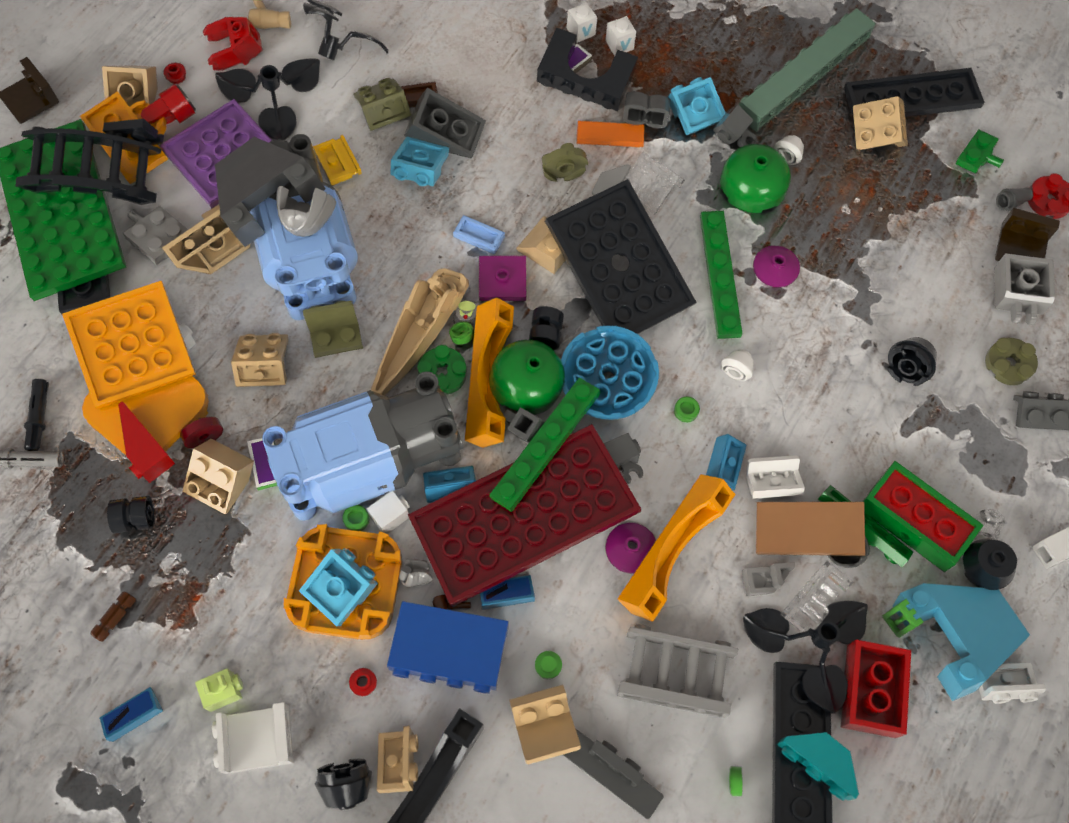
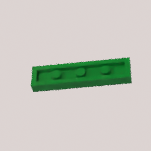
M831 485L818 498L820 502H851ZM864 512L865 537L868 539L869 545L877 547L884 553L888 561L898 564L902 568L911 558L913 551Z

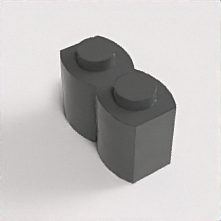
M628 92L625 100L623 121L632 125L646 124L653 128L667 127L670 113V99L662 95L648 96L642 92Z

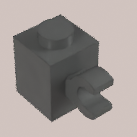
M738 104L728 110L713 129L717 133L718 138L728 145L738 140V146L743 147L748 145L746 139L750 142L757 139L755 134L747 130L754 119Z
M521 407L517 414L508 409L503 414L506 422L510 424L507 429L527 443L532 440L545 423Z
M626 433L604 443L619 471H622L623 478L627 484L631 483L632 479L629 473L632 471L636 472L639 478L643 477V469L640 465L636 464L641 453L636 439L632 440L629 433Z

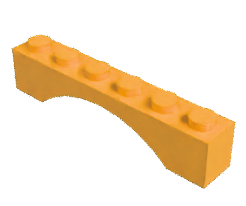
M497 297L478 305L476 309L465 441L482 448L504 442L506 418L491 392L489 373L497 354L502 350L513 328L514 306Z
M700 474L617 598L631 614L652 622L667 601L669 576L680 552L702 528L723 515L735 496V493L724 479Z

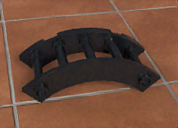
M32 127V130L22 131V137L33 140L30 172L27 173V176L16 177V187L34 193L61 192V187H72L74 192L96 195L97 190L112 193V198L139 205L156 203L157 193L148 191L145 182L148 156L160 154L161 149L152 146L150 141L140 142L116 135L76 129ZM55 142L52 171L49 172V175H41L43 145ZM66 142L83 143L81 168L77 176H68L62 173ZM93 144L112 147L109 178H106V180L94 179L90 175ZM122 149L138 154L136 183L133 186L121 184V180H119Z

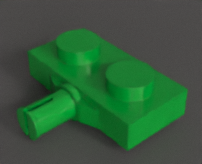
M978 129L958 157L956 165L975 174L986 163L1000 168L1004 159L992 154L999 138Z

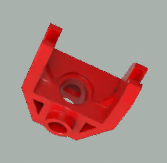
M225 17L206 25L203 29V35L208 37V41L230 38L231 47L216 52L208 58V64L212 65L213 70H225L239 63L247 65L253 57H256L263 50L260 33L247 17Z

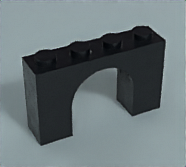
M556 28L538 66L536 82L546 87L558 89L565 94L580 97L584 101L602 105L606 109L618 111L636 70L638 57L617 50L609 70L604 75L597 78L581 77L574 73L568 64L575 50L577 35Z

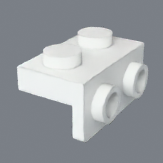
M799 456L749 459L746 479L752 498L803 495L805 487L798 471Z
M1031 663L1002 664L979 687L982 700H993V703L997 704L1009 702L1011 699H1020L1021 702H1033L1038 700V696L1046 690L1045 684H1037Z

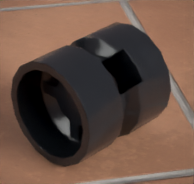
M547 306L535 308L533 310L531 323L533 327L530 329L529 340L542 342L553 350H557L560 346V330H562L564 319L562 311Z
M133 497L131 502L127 498L110 500L107 507V519L111 532L113 534L130 532L132 527L136 531L153 529L155 510L151 497Z

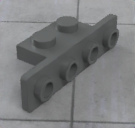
M576 729L581 749L563 754V756L644 818L650 819L664 796L642 779L644 775L639 772L641 767L629 758L624 761L616 755L618 750L609 742L604 740L600 743L596 740L594 743Z

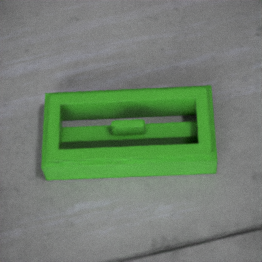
M907 599L882 615V618L898 638L924 622L921 617L917 620L913 617L917 613L914 608L910 611L907 609L906 606L910 604ZM900 610L903 615L893 621L891 616ZM907 620L909 625L899 630L897 625Z

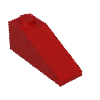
M122 401L118 406L126 457L132 463L129 469L138 479L144 477L151 483L175 463Z

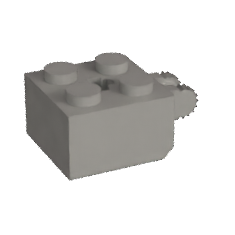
M1005 253L994 267L995 309L1011 311V321L1013 323H1019L1022 318V312L1026 313V323L1034 325L1037 320V314L1043 315L1054 303L1053 259Z

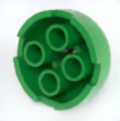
M763 144L745 145L735 150L726 160L720 177V188L723 189L728 197V202L734 207L745 212L762 213L763 210L774 206L776 208L784 200L791 180L790 168L784 156L776 149Z
M518 340L505 346L497 354L489 373L491 392L502 406L505 405L517 412L521 407L533 415L550 409L560 396L565 383L564 366L557 353L548 345L536 340Z

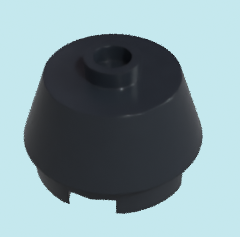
M912 337L897 342L889 350V366L887 370L899 383L905 381L907 383H914L913 386L921 385L930 380L935 374L937 352L929 341L920 337Z
M976 540L969 545L962 558L966 578L976 587L989 590H998L1009 585L1014 578L1017 567L1015 552L1008 544L999 540Z
M349 759V763L335 766L334 763H330L317 769L318 776L314 785L326 807L347 810L368 798L372 771L369 770L365 759Z

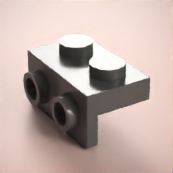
M1023 391V396L1014 395L1013 400L1018 401L1017 427L1069 431V400L1064 399V394L1048 393L1047 397H1039L1037 392Z

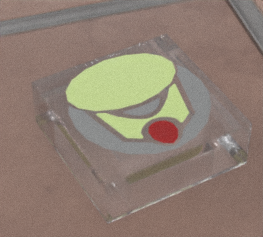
M461 300L457 309L454 310L453 324L469 322L472 326H475L476 309L480 302Z

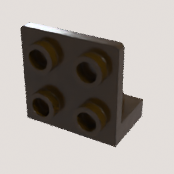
M28 57L19 61L24 68L21 73L25 78L0 91V99L20 124L59 103L49 83Z
M1013 207L1002 222L995 260L1000 261L1005 253L1045 258L1048 240L1059 229L1060 221Z

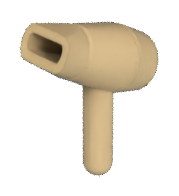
M253 0L256 9L249 10L248 20L255 28H291L290 11L279 12L266 9L262 0Z

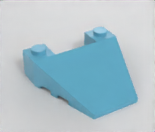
M923 583L901 592L892 605L895 607L907 599L910 604L906 607L909 611L913 608L917 613L913 617L916 620L920 617L923 621L935 618L961 659L946 665L937 676L952 701L977 691L1030 636L999 589L989 590L979 587ZM900 610L897 612L899 617L903 615ZM907 620L903 622L905 627L909 625Z

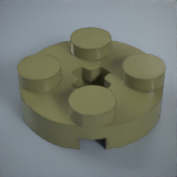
M565 143L559 149L545 154L541 158L544 176L554 182H557V178H564V182L574 180L585 173V166L588 165L586 153L582 149L574 147L572 143Z
M1000 338L987 351L985 357L986 367L988 370L991 369L996 375L994 378L1007 385L1022 384L1036 372L1038 367L1035 347L1016 338ZM1006 358H1013L1016 361L1014 366L1010 365V361L1006 360Z

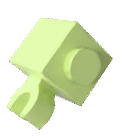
M228 668L195 682L203 708L209 712L242 699L240 690L243 689L241 678L238 673L234 674Z

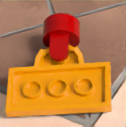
M173 84L158 94L160 98L149 104L143 100L134 103L130 107L117 91L80 115V118L90 131L104 133L103 126L106 122L145 119L158 130L157 134L164 135L166 124L172 123L175 120L180 124L194 115L196 109L180 86ZM101 145L111 158L112 147ZM122 149L120 172L131 185L136 181L138 154ZM162 150L160 154L148 156L147 173L168 160Z

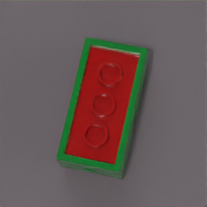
M896 461L884 472L862 501L864 502V512L944 573L957 564L984 526Z

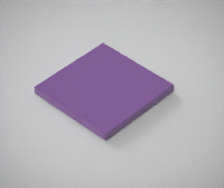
M233 99L159 146L211 208H214L219 204L215 164L253 137L268 143L272 140L237 101Z

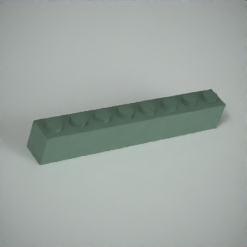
M856 8L850 14L846 13L838 24L831 25L822 37L818 36L813 41L810 47L803 48L794 60L790 59L787 61L783 69L779 72L775 71L769 80L764 84L760 83L750 96L746 95L742 98L739 106L754 119L749 126L754 131H759L867 41L876 23Z

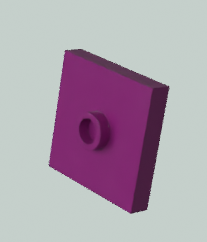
M479 256V301H489L496 297L503 301H526V256Z

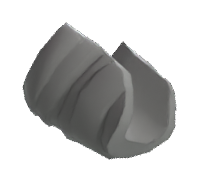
M406 559L405 566L401 567L399 580L406 587L430 583L432 578L429 574V564L425 560Z

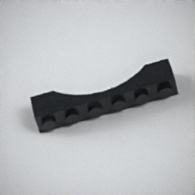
M459 708L419 775L418 780L414 783L413 791L408 792L388 823H425L483 731V723Z

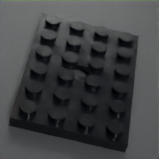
M628 179L546 218L545 223L602 326H618L639 334L697 303ZM617 254L625 256L629 261L628 269L625 271L614 269L611 262L612 257Z

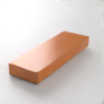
M578 121L577 144L643 147L644 124L632 125L628 123Z

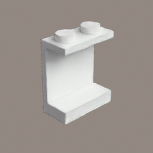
M275 703L273 708L226 715L222 712L216 713V721L212 723V733L214 739H217L218 750L214 751V765L219 769V772L229 774L293 763L290 709L286 703Z

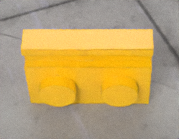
M343 135L339 139L334 140L333 138L313 146L314 152L331 186L348 180L357 173L358 175L362 174L361 168Z

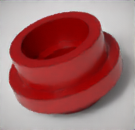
M170 63L164 68L163 74L169 82L179 84L185 80L186 69L180 63Z
M367 668L355 670L349 679L351 691L358 696L370 695L377 686V678L374 672ZM361 677H366L368 680L367 684L362 687L359 686L358 680Z

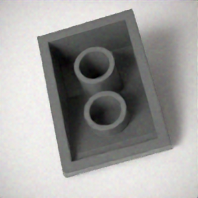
M427 88L417 101L404 136L449 147V153L471 159L486 120Z

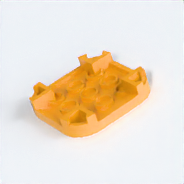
M193 376L122 400L165 452L180 438L181 431L188 424L199 418H204L208 414V394ZM89 392L82 406L84 418L95 431L100 433L126 456L118 406L120 402L96 409Z
M327 524L317 525L316 528L309 530L303 537H299L296 544L297 553L287 598H284V609L289 620L298 629L308 633L360 640L373 639L382 635L389 627L393 617L399 585V574L402 567V554L397 543L389 534L380 531L378 534L331 528ZM346 548L356 556L354 560L356 564L360 567L364 565L375 573L373 579L378 584L365 601L355 607L341 626H336L299 590L331 549L342 550Z

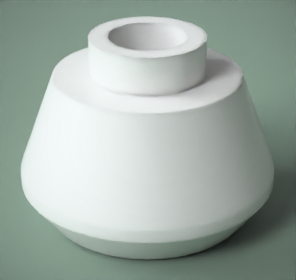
M788 135L776 142L774 149L784 156L788 165H794L802 160L804 145L798 136Z
M740 349L727 355L721 361L723 371L729 377L738 381H745L753 375L754 361L749 352Z

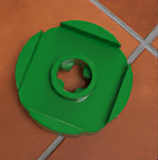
M439 345L426 352L421 357L417 366L418 374L422 372H432L435 374L442 392L446 393V395L459 390L466 380L467 367L463 356L446 345ZM447 367L448 373L446 375L444 373L438 375V368Z

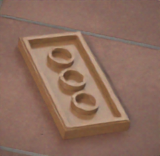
M757 502L756 553L757 555L865 556L864 502Z

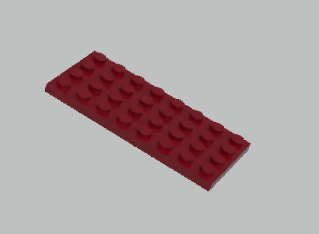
M593 424L569 435L512 512L492 500L490 493L513 463L408 514L451 607L641 512L640 505Z

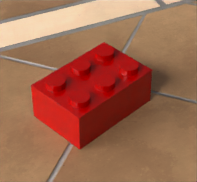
M857 639L847 645L845 676L848 688L846 699L842 706L840 728L891 738L907 735L912 650Z

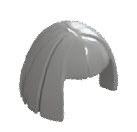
M279 186L277 189L278 216L284 228L293 235L305 237L315 234L332 215L336 201L327 192L315 188L310 205L301 201L297 202V200L288 196L289 190L287 188Z

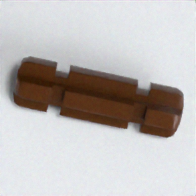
M123 591L116 599L118 602L116 604L113 603L99 620L101 622L99 626L96 624L91 630L90 634L92 637L101 642L110 634L108 631L110 629L113 630L126 614V608L130 609L136 599L132 595Z

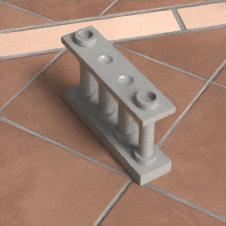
M636 624L635 627L629 628L627 637L635 639L629 678L626 679V682L621 681L619 684L618 697L726 718L730 715L731 703L724 702L722 691L727 658L733 659L738 654V648L731 647V643L718 640L715 643L655 632L651 631V627ZM646 641L662 644L657 682L653 684V687L644 686L642 681H640ZM673 647L689 650L684 689H681L680 693L669 691L670 687L667 686ZM700 652L716 655L711 695H708L707 698L698 697L697 692H695Z

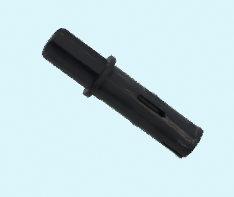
M44 379L32 380L28 419L24 423V428L26 429L24 449L26 451L39 450L42 431L46 428L43 422L49 382H46Z

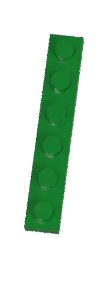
M724 211L701 212L700 222L717 339L741 338L743 333Z
M580 377L490 493L492 500L511 512L514 510L599 397L600 389Z

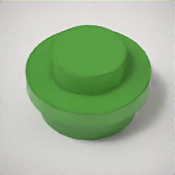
M552 651L540 653L535 661L536 672L545 679L555 678L562 669L561 658Z

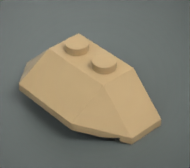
M218 209L162 247V249L177 268L211 275L250 248V244L244 247L220 216V209Z

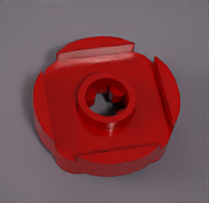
M1056 173L1040 177L1034 181L1030 187L1033 197L1028 201L1031 209L1038 215L1054 216L1052 219L1066 216L1069 213V183ZM1048 195H1053L1056 200L1054 198L1049 199Z

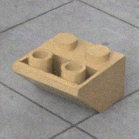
M210 439L193 448L182 492L227 514L249 482L254 460Z

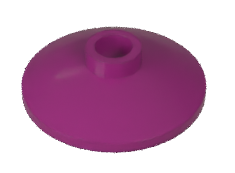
M774 245L765 247L756 254L753 261V269L758 279L764 284L772 287H785L797 279L800 272V263L792 251L785 247Z
M624 523L615 527L608 535L605 546L606 555L616 569L624 573L634 574L656 542V539L645 526L638 523ZM631 541L635 542L637 548L630 549L628 543Z

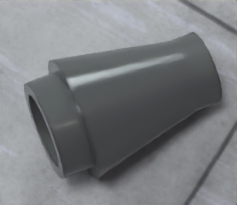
M1028 187L1003 189L996 197L997 206L1001 210L1011 211L1013 207L1016 208L1026 201H1030L1033 197V192Z

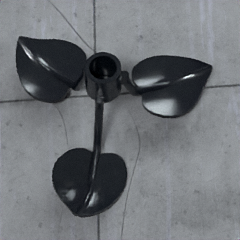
M307 0L309 3H303L306 15L320 14L326 19L324 37L318 51L319 55L334 60L338 49L342 51L344 45L351 37L364 38L376 42L388 55L389 51L381 41L371 35L357 31H351L339 44V38L330 35L332 20L339 21L333 14L336 13L342 16V13L334 7L317 0Z
M302 59L290 62L283 68L282 75L276 67L266 65L261 68L260 74L257 76V82L254 75L245 69L217 72L215 76L218 87L223 95L229 100L235 99L237 103L248 101L251 97V92H256L262 82V86L266 90L271 91L274 108H266L260 113L258 118L259 126L268 136L276 140H284L293 133L296 127V116L289 106L278 108L275 90L279 88L281 80L285 85L291 84L295 91H311L319 81L320 60Z
M856 601L832 603L823 610L821 614L822 623L815 629L810 628L808 631L793 635H786L789 631V622L785 615L776 609L764 608L744 615L743 622L748 637L755 646L765 652H780L784 647V640L791 641L811 636L813 644L822 649L823 652L819 661V667H810L804 673L802 678L803 691L814 704L829 713H836L841 709L847 695V679L840 667L836 665L825 667V661L830 652V646L836 641L850 644L856 639H862L866 630L867 604Z

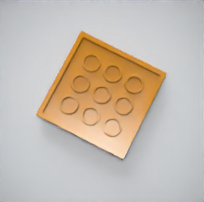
M162 281L62 314L96 409L196 375Z

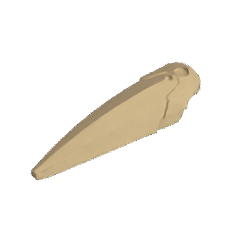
M443 268L437 270L427 281L418 280L415 283L389 341L371 391L386 395L427 351L446 324L453 310L457 309L469 287V280L462 273Z

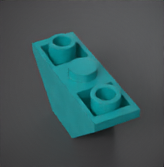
M827 732L786 736L777 743L782 748L781 752L784 756L793 762L799 761L806 767L805 772L817 781H824L830 786L829 791L838 799L849 801L856 799L859 795L851 752Z

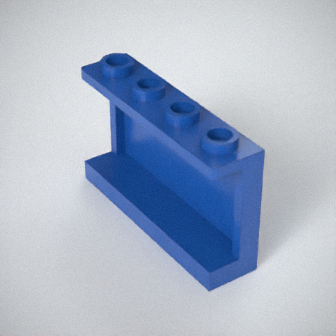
M402 601L387 667L390 671H393L392 675L396 677L409 678L410 674L420 676L419 680L434 684L436 680L447 681L446 685L449 687L462 689L463 685L473 686V690L476 692L489 694L490 690L496 691L509 621Z

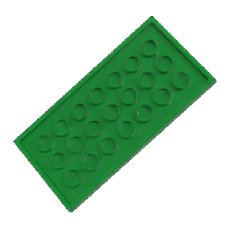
M81 119L57 127L61 129L86 130V126ZM26 138L0 148V179L30 298L33 301H37L59 291L67 290L126 268L104 191L97 190L95 195L74 192L72 187H61V192L34 193L15 186L16 177L27 176V173L30 172L33 140ZM55 142L43 145L41 175H49V172L52 171ZM66 142L62 173L65 175L77 176L80 173L83 150L82 142ZM92 153L90 175L94 179L101 180L95 157Z

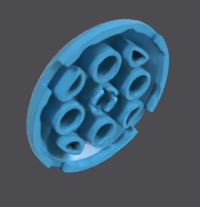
M599 326L586 333L582 332L569 343L561 358L565 371L563 387L565 395L579 377L600 389L599 397L586 413L595 418L613 420L635 414L650 401L658 384L659 366L651 351V347L638 334L622 327ZM611 372L615 376L606 379L603 373Z

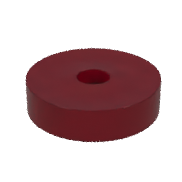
M204 417L188 424L181 431L180 437L185 447L193 449L210 439L217 440L223 433V427L218 418Z

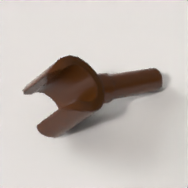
M446 595L435 596L432 601L433 606L436 608L447 610L471 609V602H462L451 607Z

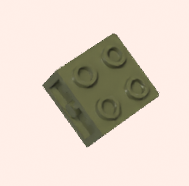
M384 78L374 86H363L358 89V92L353 93L362 108L370 131L412 116L405 93L394 78Z
M337 301L334 304L325 306L315 305L303 310V315L310 331L315 358L363 349L359 323L352 301Z

